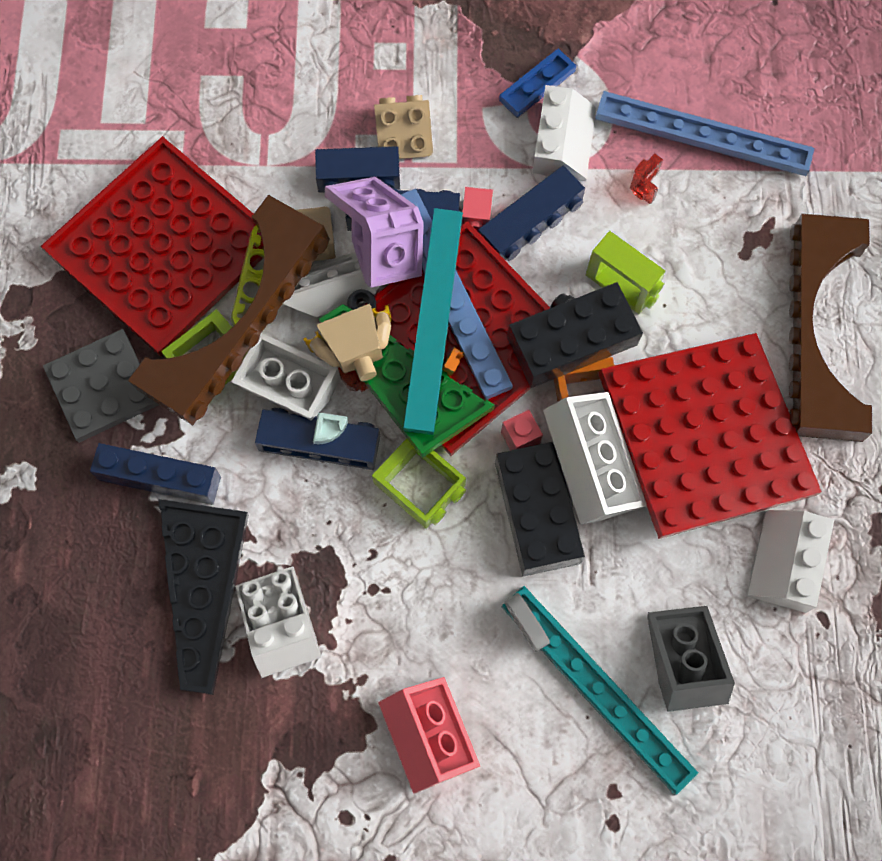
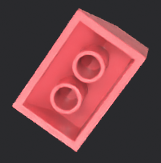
M445 677L402 689L378 702L413 794L480 767Z

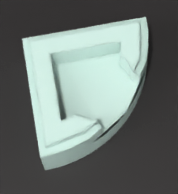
M318 413L313 443L325 444L338 438L348 424V417Z

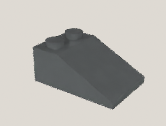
M708 606L648 612L647 619L658 681L667 712L729 704L735 682Z

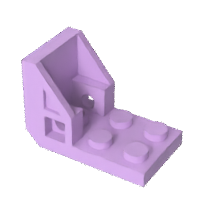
M377 177L325 186V197L352 218V242L365 283L369 287H377L422 276L423 220L416 205Z

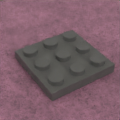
M124 329L43 365L73 435L79 443L159 406L158 403L139 392L128 381L140 365V362Z

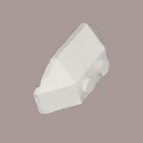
M356 252L312 265L310 272L305 277H302L295 286L291 298L284 301L283 304L314 317L326 315L342 304L347 306L348 298L354 291L364 289L375 295L380 286L371 288L365 283Z

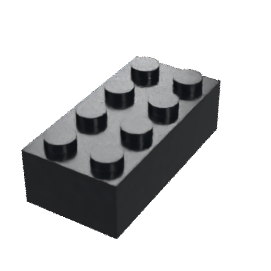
M618 282L509 324L507 339L530 388H533L637 346L643 332Z
M549 442L497 453L495 467L522 577L581 564L585 554L554 443Z

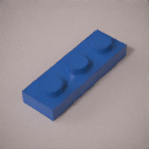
M557 49L499 95V101L518 118L544 97L545 85L558 86L576 72L577 65L561 50Z

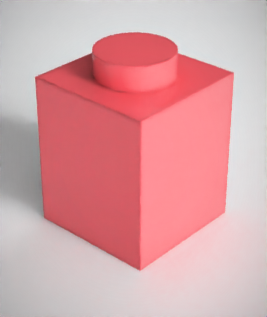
M465 187L461 225L468 221L478 231L479 228L490 221L492 189Z
M530 410L522 412L502 423L501 434L510 451L541 444L543 434Z

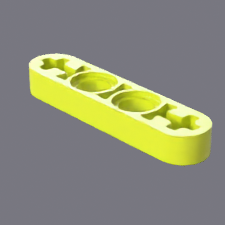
M257 226L253 228L250 235L231 313L233 326L240 320L237 314H241L245 308V304L239 303L240 299L246 303H252L254 298L244 294V285L248 282H253L259 288L263 275V269L255 270L250 265V258L252 256L260 255L264 258V250L253 249V245L258 248L261 242V236L257 235V232H260Z

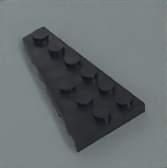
M159 499V508L162 516V534L166 551L165 560L169 595L173 612V630L177 646L176 656L180 690L214 695L249 514L245 511Z

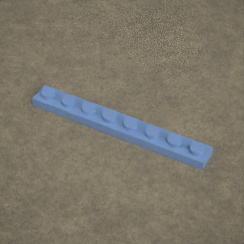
M603 91L595 117L596 120L802 176H807L815 148L606 91Z
M415 188L401 195L418 207L423 220L422 270L425 275L432 220ZM455 269L448 324L484 399L488 400L511 390L513 385Z

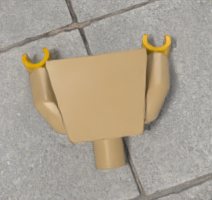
M367 304L316 324L318 330L315 331L316 336L313 339L308 340L305 337L303 340L311 353H315L318 358L330 366H340L344 373L356 369L361 381L370 380L377 375L373 362L383 358L381 350L388 345L392 320L389 306L386 305L385 310L376 312L375 308L372 309L371 305Z

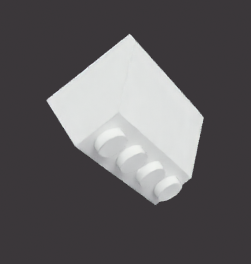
M609 392L566 397L543 410L580 525L605 520L647 506Z

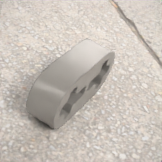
M519 593L504 601L510 615L536 652L550 644L543 628Z

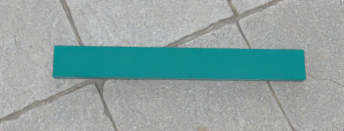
M434 208L404 421V431L434 435L463 212Z
M523 586L515 594L519 593L550 641V644L540 650L674 795H677L699 772L533 594ZM504 603L501 608H502V609L509 615V617L514 621V619H513L512 616L510 615V613H509V611H508V609H507V607H506V605H505V603Z

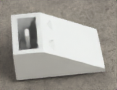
M293 566L235 586L252 658L262 678L321 658L314 629Z

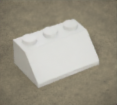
M545 85L532 170L533 174L549 176L564 165L577 180L586 181L596 107L574 89Z
M261 333L258 343L249 349L231 383L312 420L328 404L341 379L338 367H332L316 357Z
M766 510L747 596L804 613L816 608L834 519L806 511Z

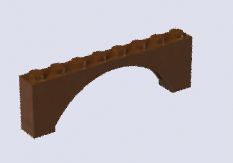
M270 195L265 198L252 215L254 223L262 234L264 267L259 289L243 317L227 333L199 350L168 359L150 360L145 357L128 380L139 392L192 426L205 415L209 403L215 395L222 392L225 382L231 373L241 366L245 354L258 343L260 334L267 324L274 321L284 301L291 298L295 286L302 277H305L310 272L312 263L328 246L330 238L324 225Z
M802 213L790 229V240L794 241V249L790 253V266H794V275L791 276L789 284L790 292H793V301H791L789 316L793 318V327H791L789 333V343L793 344V354H791L789 359V370L793 371V381L789 385V398H793V408L789 412L790 422L792 426H795L796 432L801 437L863 442L872 434V405H865L854 397L828 368L816 342L813 327V310L817 292L824 278L851 257H861L870 245L869 219Z

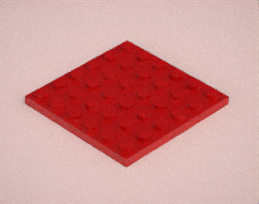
M162 136L40 247L161 357L163 355L161 351L185 334L239 282L250 235L256 224L252 219L254 213ZM257 232V235L261 236V242L258 248L253 245V249L264 250L262 234ZM260 255L252 256L250 258L251 267L254 268L263 257Z
M468 221L461 225L456 271L513 386L511 390L488 399V401L495 405L493 411L441 445L450 456L456 453L531 389L507 339L509 324L550 309L547 303ZM423 270L422 276L390 283L375 295L377 303L376 312L385 310L386 305L389 306L392 319L390 335L396 339L397 343L413 351L415 349L425 278ZM449 324L443 365L454 347L461 351ZM463 355L458 367L450 378L461 385H466L473 390L474 394L485 400Z
M757 333L602 368L598 372L604 392H609L658 539L817 496L822 492L799 435L796 432V428L790 422V413Z

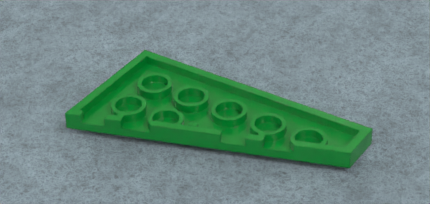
M342 304L319 318V323L352 311V309ZM389 335L388 345L381 350L383 358L373 362L377 375L370 380L363 381L422 458L495 408L493 403L487 399L483 400L474 394L472 389L464 384H459L442 370L434 435L404 431L414 351L410 348L406 349L397 343L396 339Z

